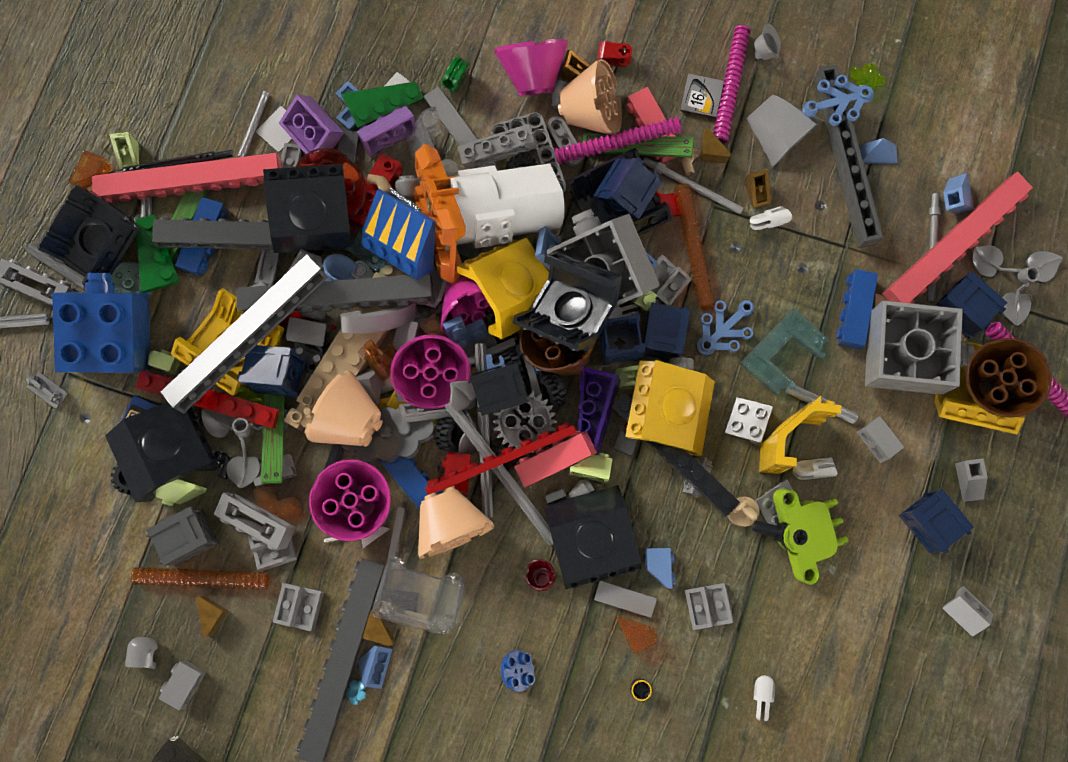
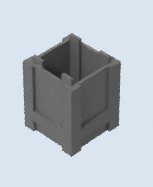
M188 507L146 530L148 533L146 537L151 538L161 561L158 563L163 564V566L170 564L178 566L219 544L203 510H196L193 507Z

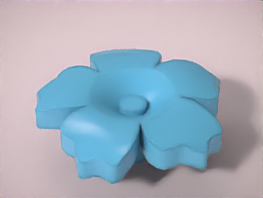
M352 680L349 683L350 688L347 689L346 698H349L352 705H358V701L365 699L367 694L363 691L365 686H363L362 680L359 682Z

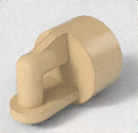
M750 497L736 498L740 503L728 515L730 522L738 527H746L752 525L754 521H758L760 512L758 504Z

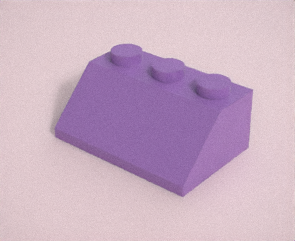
M297 94L279 121L281 127L311 160L333 149L344 134L340 127L311 96Z
M404 106L395 109L387 116L379 117L376 122L370 125L362 126L357 131V134L370 157L418 132L412 112Z

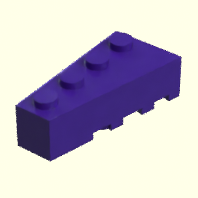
M585 367L581 373L578 431L580 433H588L597 453H599L612 413L611 406L615 403L621 380L618 375Z

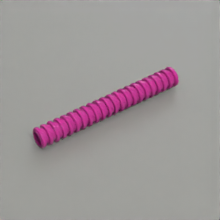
M738 25L734 29L735 32L729 53L716 117L717 120L715 121L716 125L714 126L715 130L713 131V134L722 144L727 143L729 140L732 116L734 115L745 54L747 52L746 49L748 47L747 44L751 29L745 25Z
M676 116L675 119L669 118V121L665 119L663 122L658 121L657 124L653 122L650 126L646 124V127L642 125L640 128L635 127L634 130L629 129L627 132L623 130V133L619 131L617 132L618 134L612 133L611 136L606 135L604 138L600 136V139L597 137L595 140L589 139V142L585 140L583 143L578 142L577 145L572 144L570 147L566 145V148L563 146L561 149L555 148L556 160L560 165L562 164L561 162L567 163L568 160L571 162L573 159L578 160L579 157L583 159L584 156L590 157L591 154L594 156L595 153L601 154L602 151L606 153V150L612 151L614 148L617 150L618 147L624 148L625 145L629 147V144L635 145L637 142L640 144L641 141L647 142L646 140L648 139L652 141V138L658 139L660 136L663 138L664 135L670 136L671 133L675 135V132L681 133V123L678 116Z
M1000 322L991 324L985 332L991 340L1014 338ZM1052 377V385L1047 398L1068 418V393Z

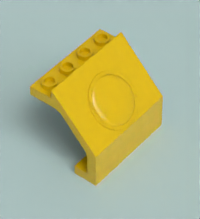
M527 238L520 241L512 239V243L496 246L493 250L481 253L473 259L465 260L464 263L457 266V273L473 279L492 307L496 323L488 326L489 334L501 339L521 330L520 326L513 323L514 316L532 307L549 276V272L544 264L537 260L536 252Z
M224 288L219 290L209 315L189 339L184 340L181 337L175 339L171 355L189 366L198 355L204 352L213 341L220 337L242 315L237 311V297ZM277 325L257 345L279 347L283 342L281 337L284 328ZM245 357L216 383L217 386L232 396L247 387L246 384H241L238 382L239 379H237L239 371H242Z
M964 341L965 344L973 345L974 353L982 346L981 344ZM967 366L960 368L959 387L943 395L935 394V405L939 417L1012 434H1018L1025 420L1024 416L1014 418L999 417L982 409L973 400L967 389Z
M640 360L625 437L653 441L684 449L690 455L702 456L715 381L704 373L655 360V362Z
M819 396L786 419L761 443L759 473L780 474L796 467L797 458L784 457L787 435L800 423L812 425L825 423L827 417H835L837 414H841V405H835L834 401H822L821 403V396Z

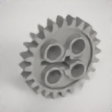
M532 391L528 399L529 402H527L531 406L528 413L520 411L522 404L503 409L500 413L495 412L494 414L499 419L494 420L493 423L499 424V426L494 431L501 432L497 438L504 437L502 444L510 443L508 447L515 446L516 448L521 446L520 433L524 430L530 432L531 441L538 439L540 433L548 430L549 432L556 431L555 428L551 427L552 424L557 423V421L551 419L556 413H550L553 406H546L548 399L541 401L542 394L536 398L535 392ZM513 409H516L523 418H530L528 422L538 432L537 435L526 425L521 426L522 421L512 412ZM515 417L517 420L516 425L508 427L506 425L507 418ZM536 417L544 418L545 422L542 427L534 426L533 422Z

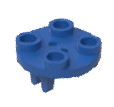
M513 650L507 653L501 661L503 682L513 692L524 691L535 682L532 657L528 652Z

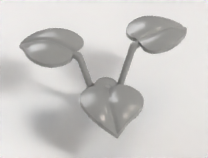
M995 246L975 247L972 253L974 268L982 276L992 277L997 270L1018 273V279L1023 285L1016 291V294L1007 293L1002 297L1008 302L1004 306L1006 310L1002 314L1015 326L1020 325L1026 319L1031 309L1030 297L1027 294H1020V292L1025 287H1028L1031 282H1047L1051 280L1063 257L1055 253L1039 251L1032 253L1027 258L1026 264L1028 268L1013 269L999 267L1003 263V254Z
M468 381L451 382L450 404L452 408L457 411H464L469 421L477 430L474 421L467 409H472L476 405L477 400L472 383H468ZM464 433L459 442L458 453L472 455L477 452V449Z
M205 408L202 409L203 424L210 435L223 438L228 434L229 430H234L236 436L239 437L243 457L236 456L228 462L226 468L227 475L238 488L249 486L254 482L253 479L259 475L260 463L256 457H247L244 438L249 436L251 428L261 429L263 433V425L248 424L244 418L236 419ZM285 409L284 419L286 418L287 414L289 413V410H286V409ZM284 421V432H285L286 429H287V427H288V423H286V422Z

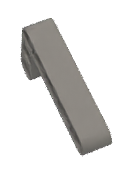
M535 112L495 124L492 127V135L526 124L530 125L537 145L534 151L539 165L551 164L553 171L557 173L556 177L565 198L566 183L559 163L556 160L554 148L542 115ZM537 122L539 125L532 126L531 123ZM539 138H542V139H544L545 141L540 143V142H537L536 140L539 139ZM543 155L551 156L549 159L542 158Z

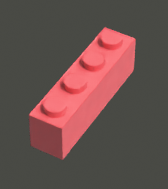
M648 87L628 96L626 108L628 113L634 116L637 128H640L642 125L646 127V124L650 126L653 122L657 124L658 121L663 122L666 119ZM653 156L655 160L663 164L676 158Z
M576 431V433L569 436L570 439L566 441L560 439L552 443V448L547 450L544 447L535 452L536 456L530 458L528 455L520 459V464L514 467L524 488L596 454L597 451L588 433Z

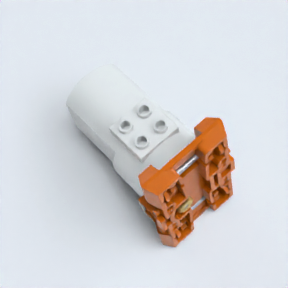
M423 144L415 152V171L418 179H421L420 185L415 187L414 202L419 212L436 221L434 260L440 278L454 283L461 276V274L457 273V266L462 264L456 245L473 242L475 248L512 243L513 236L539 232V229L544 226L549 230L559 229L562 226L564 219L563 190L551 164L497 171L495 166L459 170L457 177H447L437 149Z

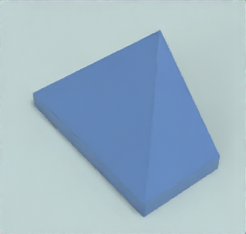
M885 138L859 146L863 164H897V147Z
M374 646L358 660L363 686L377 689L382 688L393 649Z

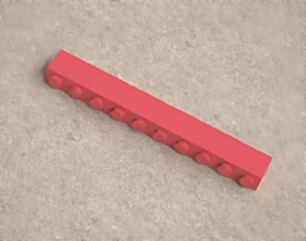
M277 153L95 175L92 176L93 192L110 204L117 201L130 202L133 199L147 200L149 196L164 198L167 195L173 194L181 196L185 195V192L188 191L202 193L204 190L220 191L222 188L237 189L245 185L257 186L264 181L263 169L282 168V164Z
M1018 171L1008 177L882 293L884 297L891 302L913 304L915 302L913 299L917 295L918 297L923 295L928 290L926 287L929 284L933 285L941 278L939 275L942 272L946 273L954 266L952 263L955 260L959 261L967 254L965 250L968 248L972 249L979 243L977 240L979 237L983 238L992 231L990 229L992 225L996 226L1002 222L1005 213L1008 215L1016 209L1015 204L1023 202L1029 196L1027 193L1033 187Z

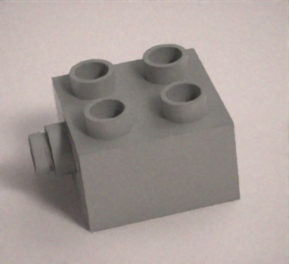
M591 209L572 217L573 224H575L573 230L576 237L546 250L547 254L557 251L621 275L622 279L617 305L639 297L660 286L630 214L601 224L598 216L594 217Z
M882 301L871 311L868 328L865 387L939 395L959 387L960 368L967 366L974 354L973 345L965 344L964 341H961L962 309Z

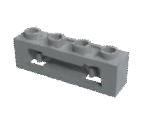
M529 124L458 146L462 164L466 169L479 167L537 148L534 134Z
M1 258L0 284L53 306L52 299L49 297H52V293L76 292L70 288L71 284L62 280L58 283L54 281V277L43 273V275L37 274L38 270L27 266L25 269L21 267V263L13 259L7 261ZM17 273L48 287L46 294L20 283L23 277Z
M234 492L223 493L214 512V515L219 517L221 522L234 525L237 531L250 534L253 540L266 543L267 547L274 551L286 549L296 529V526ZM244 513L264 525L269 524L271 526H268L266 529L246 517L241 518L238 515Z

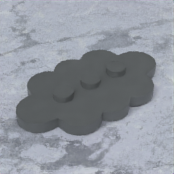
M384 407L380 409V420L383 421L382 426L378 431H374L371 436L372 440L367 447L363 445L341 446L349 453H356L360 461L368 464H373L379 459L384 463H391L398 457L409 459L418 453L420 443L429 441L434 436L435 424L431 419L403 423L399 408L395 410L391 407Z

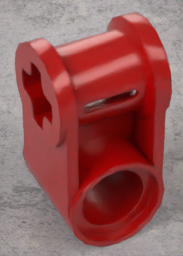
M600 42L597 60L604 59L611 66L626 67L632 61V47L626 43Z

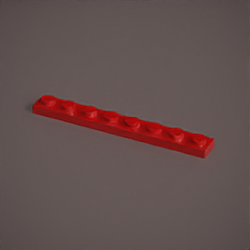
M143 370L140 371L135 388L163 396L161 391L174 379ZM211 389L194 404L198 407L235 418H244L249 422L274 429L276 428L281 411L280 409Z
M564 423L556 427L557 431L550 433L548 430L540 433L538 439L531 441V438L520 442L521 446L513 449L510 446L501 450L502 454L494 456V454L483 458L484 462L477 465L476 462H472L464 466L465 470L460 472L457 469L447 473V477L444 479L434 478L427 482L428 485L425 486L427 495L436 493L576 433L574 425Z

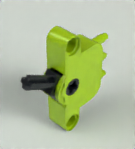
M780 488L773 495L780 523L777 522V525L756 520L751 526L752 531L774 537V540L778 541L784 550H787L795 578L806 584H814L819 579L816 562L832 557L837 552L838 546L844 545V543L849 541L846 536L836 538L834 527L842 524L843 519L835 518L831 520L829 508L838 505V500L830 499L824 502L805 500L800 502L795 491ZM785 494H787L788 497L786 502H784ZM808 570V575L805 578V572Z

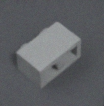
M187 660L180 661L174 665L171 670L172 676L169 681L162 685L160 689L161 695L158 698L179 711L187 707L206 674V671Z

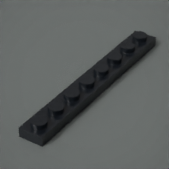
M624 393L611 406V409L627 424L632 399ZM646 441L725 517L740 503L686 450L653 441Z

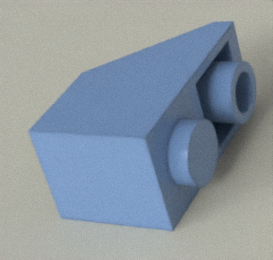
M965 173L948 179L943 192L946 211L959 214L973 210L969 175Z
M670 548L645 549V569L666 589H672V584H675V572L671 570V564H674V552H671Z

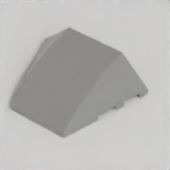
M776 95L769 97L747 117L755 137L758 138L763 147V152L766 153L770 161L771 168L779 163L802 139L824 122V120L816 116L812 118L806 117L801 108Z

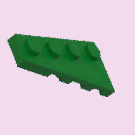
M416 81L341 94L358 129L375 122L381 116L391 114L397 108L408 107L424 99Z
M154 214L135 219L139 227L137 247L141 293L152 292L179 283L167 248L156 247L152 242L153 219L156 220Z

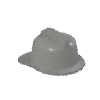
M769 23L764 25L762 34L754 42L756 49L755 58L757 60L761 58L763 60L779 58L780 37L776 29Z

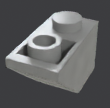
M984 458L955 463L963 502L984 499L988 479Z

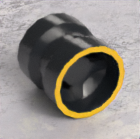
M635 679L630 685V692L635 699L645 701L651 696V686L644 679Z

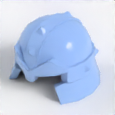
M332 254L324 259L322 271L328 276L325 281L354 279L350 272L355 273L358 266L347 256Z

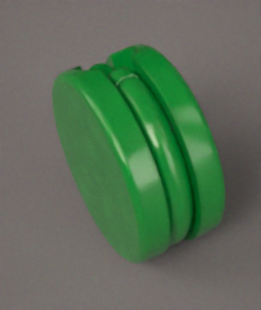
M456 56L448 66L441 86L447 88L452 93H456L464 82L471 64Z

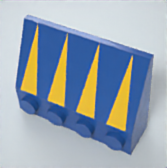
M378 189L362 230V246L417 280L433 271L436 221L385 191Z

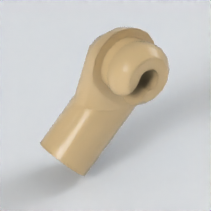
M693 148L692 158L683 157L682 159L686 176L695 173L692 162L699 157L697 149Z
M368 174L367 183L375 184L379 189L391 194L392 188L387 178Z

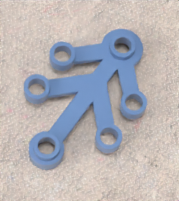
M839 75L835 80V85L838 88L847 89L852 92L851 94H845L831 87L829 81L823 79L817 85L818 91L825 92L835 98L821 102L808 101L805 103L802 112L806 117L812 118L817 114L818 110L839 105L835 113L829 118V123L832 126H837L842 120L841 116L848 103L856 101L854 107L847 113L849 121H856L860 115L859 111L862 105L869 103L873 99L874 92L867 85L858 87L848 82L845 75ZM850 113H854L856 117H852ZM833 117L837 118L838 121L835 122V121L833 120Z
M748 300L742 301L738 306V311L724 323L726 304L724 301H717L714 305L716 332L710 337V324L713 317L709 313L703 314L700 319L702 323V338L697 342L698 352L708 356L715 350H726L732 353L738 351L740 344L736 340H732L729 343H719L717 341L721 337L748 340L753 336V330L749 327L743 330H729L743 316L747 317L754 311L753 303ZM717 304H721L723 309L719 310ZM748 305L750 310H745L743 306ZM708 317L710 322H705L703 318ZM744 331H749L750 336H745ZM708 343L710 348L706 349L703 344ZM730 344H736L737 348L732 349Z

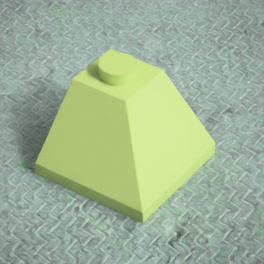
M599 452L597 455H592L571 466L569 475L607 483L610 477L612 459L608 458V454Z
M177 479L156 489V497L162 499L161 503L173 506L174 503L181 505L205 493L207 488Z

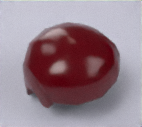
M536 559L528 564L526 581L532 589L538 592L547 591L554 585L556 573L548 561Z

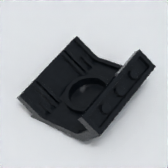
M636 148L568 180L572 190L570 192L581 213L591 209L594 217L598 216L601 224L618 218L612 210L593 195L616 158L637 159L639 157ZM654 194L639 219H631L638 235L641 236L671 221L672 217L669 205L666 202L661 204L656 194Z
M343 164L263 169V184L270 238L274 253L296 252L300 249L308 251L351 247Z
M74 183L38 244L37 249L63 261L84 276L82 284L85 286V282H88V273L113 274L139 231V227L132 218L95 192Z
M557 251L545 255L544 263L550 265L548 279L532 307L525 312L515 315L513 323L520 326L523 330H530L540 337L549 338L556 344H563L569 347L570 350L589 352L617 305L622 276Z
M165 402L123 419L105 435L135 502H151L156 498L153 492L159 487L196 471H215L220 467L200 427V423L192 411V407L183 414L173 408L169 402Z
M619 485L543 505L565 590L641 569L640 554Z

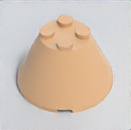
M604 59L595 61L564 88L559 89L561 104H558V111L560 115H564L567 125L612 135V133L615 134L620 131L622 106L621 98L616 96L614 87L617 86L616 78L610 65Z
M345 371V375H337L328 384L317 400L311 412L315 414L312 423H307L306 437L314 443L363 445L367 447L372 440L371 436L374 431H378L382 426L383 421L380 420L381 412L354 373Z
M454 486L444 489V493L436 495V493L429 494L424 497L425 500L420 505L418 556L420 559L425 558L424 554L432 557L472 541V537L484 535L495 526L464 495L455 490Z

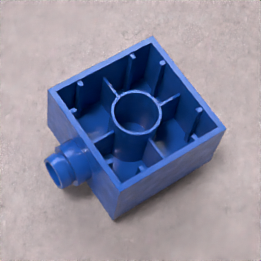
M88 273V282H85V292L52 293L55 372L135 373L151 369V366L148 365V356L150 354L149 293L115 292L114 283L111 282V273Z

